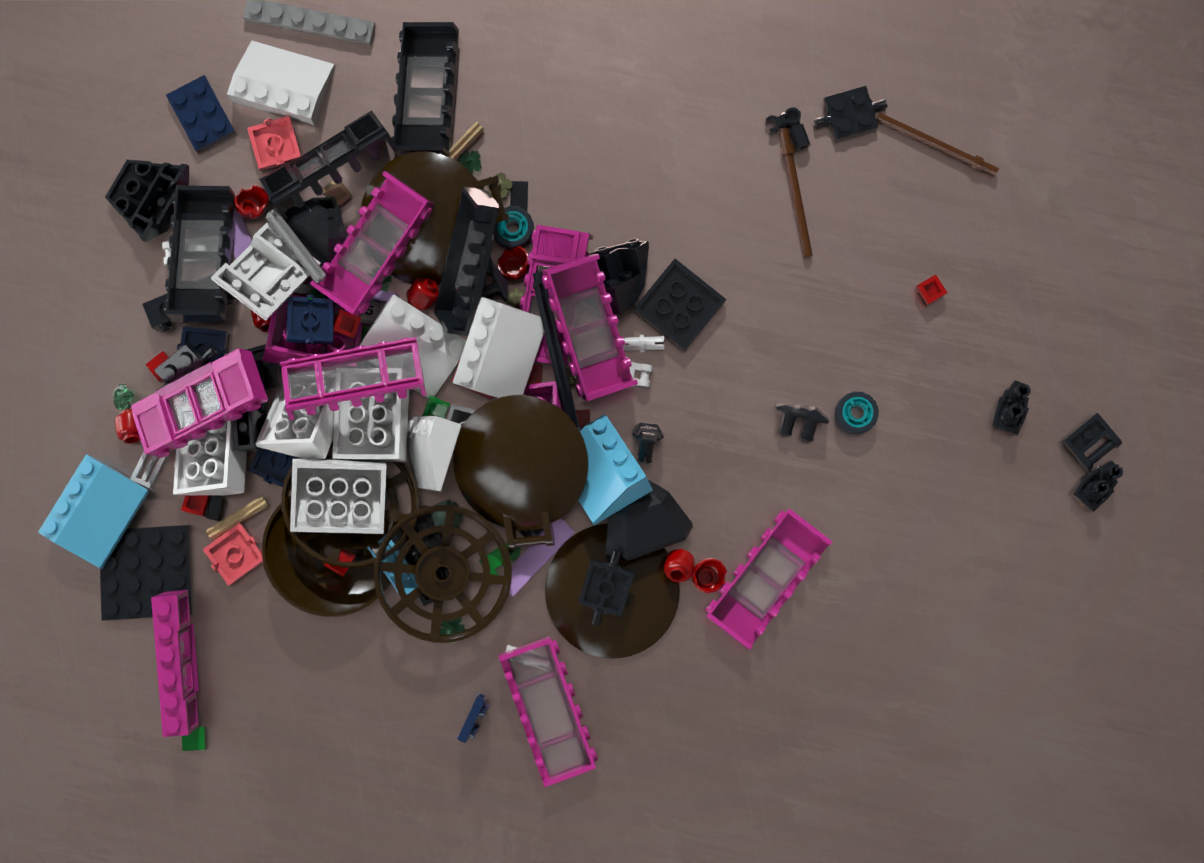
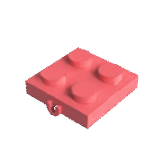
M290 116L276 120L266 119L262 124L247 128L260 171L276 166L279 167L302 156Z
M238 523L203 549L213 565L211 566L214 571L220 573L228 586H231L263 563L262 551L257 546V541L254 540L253 536L249 535L242 523Z

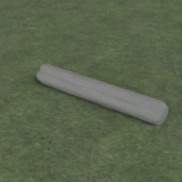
M275 209L268 212L266 219L317 284L324 281L326 278L325 272L279 212Z

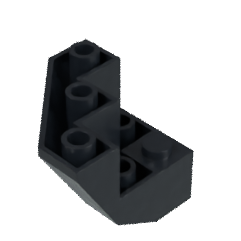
M334 196L311 198L304 202L303 207L294 206L285 212L288 217L285 219V222L309 253L321 263L320 267L322 268L325 262L331 263L337 254L334 251L335 246L338 243L343 244L346 240L341 210Z
M631 239L624 244L612 247L604 246L597 248L596 251L589 252V255L599 254L600 259H597L599 270L605 275L603 283L606 293H609L612 298L610 306L613 314H622L634 307L645 286L649 252L648 241ZM595 296L582 300L585 304L599 311Z
M648 480L653 491L608 517L606 558L610 559L612 550L615 549L617 550L615 559L619 550L622 552L619 561H629L682 542L688 537L693 528V523L669 491Z

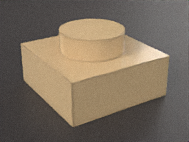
M331 181L323 188V195L325 197L334 196L338 206L352 196L343 182L336 184L334 181Z

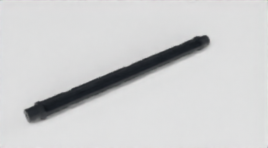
M543 272L533 273V286L561 407L580 430L555 318L548 300L550 298L548 289H545L542 282Z

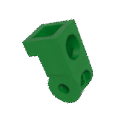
M517 547L516 550L508 549L511 562L516 561L521 555L520 548ZM499 548L487 554L490 574L498 575L496 569L503 566Z

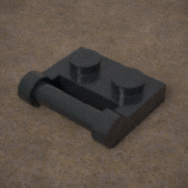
M1098 412L1062 440V443L1086 472L1093 469V465L1113 448H1118L1122 445L1121 439ZM1106 436L1108 441L1087 458L1084 453Z

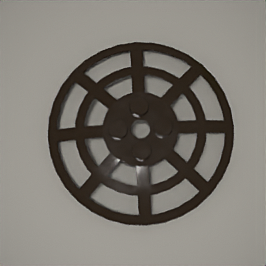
M328 454L324 460H330ZM393 462L401 472L390 479L386 475L385 492L388 491L391 510L384 511V519L387 520V523L384 525L383 534L373 536L371 533H361L365 541L343 543L346 533H336L333 540L322 532H312L319 540L332 546L328 558L315 552L302 541L298 534L303 532H290L288 496L292 489L291 466L284 480L281 494L283 519L290 535L307 554L326 564L343 568H359L375 564L376 557L359 562L337 560L341 549L357 550L368 546L377 556L380 547L378 541L389 532L394 522H398L408 515L397 513L398 499L394 488L396 485L405 480L407 481L411 494V512L419 510V492L416 480L405 462ZM417 518L409 522L413 528ZM405 532L389 550L385 551L383 560L394 554L406 542L408 536Z
M453 505L424 507L400 519L383 539L374 564L376 594L387 616L409 635L434 643L460 641L486 628L503 608L509 595L512 581L510 555L499 532L479 514ZM446 512L444 525L432 526L416 532L409 523L411 520L428 513ZM455 513L475 520L488 532L476 540L468 532L453 527ZM402 528L410 539L401 548L396 563L382 562L389 542L396 532ZM443 532L441 546L429 549L421 539L432 533ZM452 533L463 537L471 545L462 552L450 547ZM493 539L498 545L502 556L504 576L490 574L489 560L483 547ZM414 544L422 555L416 565L402 564L406 553ZM476 552L480 556L483 573L470 572L467 559ZM442 566L446 567L449 571L448 577L444 580H440L436 576V570ZM381 571L394 572L395 585L401 600L392 608L387 603L382 590ZM401 573L415 574L417 587L409 594H406ZM468 582H482L477 595L470 602L463 593ZM489 583L502 585L496 604L490 613L483 618L475 607L483 599ZM424 593L429 598L434 599L433 612H427L413 602ZM456 598L463 607L453 613L442 614L443 601ZM408 607L417 615L432 620L430 634L410 627L397 615ZM469 614L476 623L470 629L460 633L440 635L441 621L454 620Z

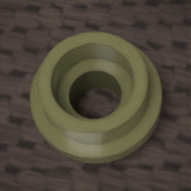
M515 288L514 292H510L508 305L520 309L523 291H518V288Z

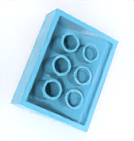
M606 414L587 424L581 430L588 451L589 469L586 484L578 500L593 525L653 491L647 476Z
M86 454L38 533L102 569L148 495L149 490L101 460Z

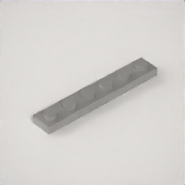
M247 0L243 14L245 21L371 45L375 29V22L266 0Z

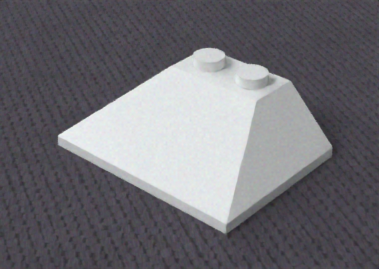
M267 222L253 236L251 245L230 266L225 263L211 277V280L266 321L310 275L272 225Z

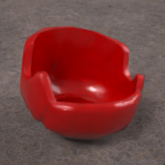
M252 185L247 190L242 188L234 198V208L243 218H260L269 206L267 192L264 188L257 185Z
M517 246L511 250L505 249L497 261V268L500 269L505 279L511 281L520 280L529 272V255L526 249Z
M703 559L694 567L692 582L702 592H716L725 584L727 569L717 559Z

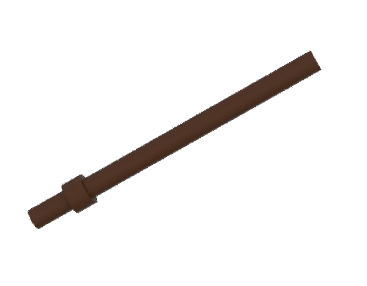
M879 113L876 119L893 129L970 164L971 168L981 169L996 176L999 170L998 167L985 162L984 158L978 155L974 157L883 113Z
M788 128L780 130L783 145L781 152L782 157H785L804 258L812 257L813 254L793 156L795 155L794 145L791 144Z

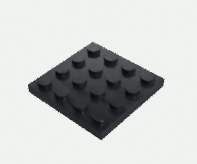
M191 525L126 529L104 567L100 569L101 621L153 618L151 597L163 592L188 590L190 615H194Z

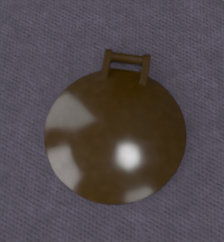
M435 152L408 153L388 162L374 175L368 184L361 207L369 206L374 198L371 195L372 190L375 187L381 188L386 180V177L382 175L384 171L392 174L434 204L431 215L422 222L417 236L414 239H410L406 245L407 250L401 258L398 257L394 263L395 268L391 275L410 284H413L417 278H430L437 285L441 283L463 187L485 190L484 187L489 185L491 195L499 205L496 223L509 220V215L505 213L498 187V176L478 181L463 164L451 157ZM377 214L365 234L392 252L404 231L380 214ZM476 235L474 243L481 244L482 241ZM366 244L375 261L382 267L387 258Z
M530 395L503 396L478 408L462 426L453 452L455 479L463 497L483 518L496 525L505 527L509 550H516L517 547L544 544L554 546L555 538L552 523L562 518L576 504L583 492L588 477V451L579 428L576 427L568 417L569 415L561 408L539 397ZM544 528L545 535L516 538L515 531Z

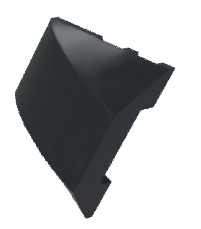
M127 159L105 198L128 222V225L135 230L141 240L147 242L167 232L170 228L171 215L174 214L175 210L172 200L173 194L176 193L177 185L189 186V165H171L165 162L158 164L151 161Z

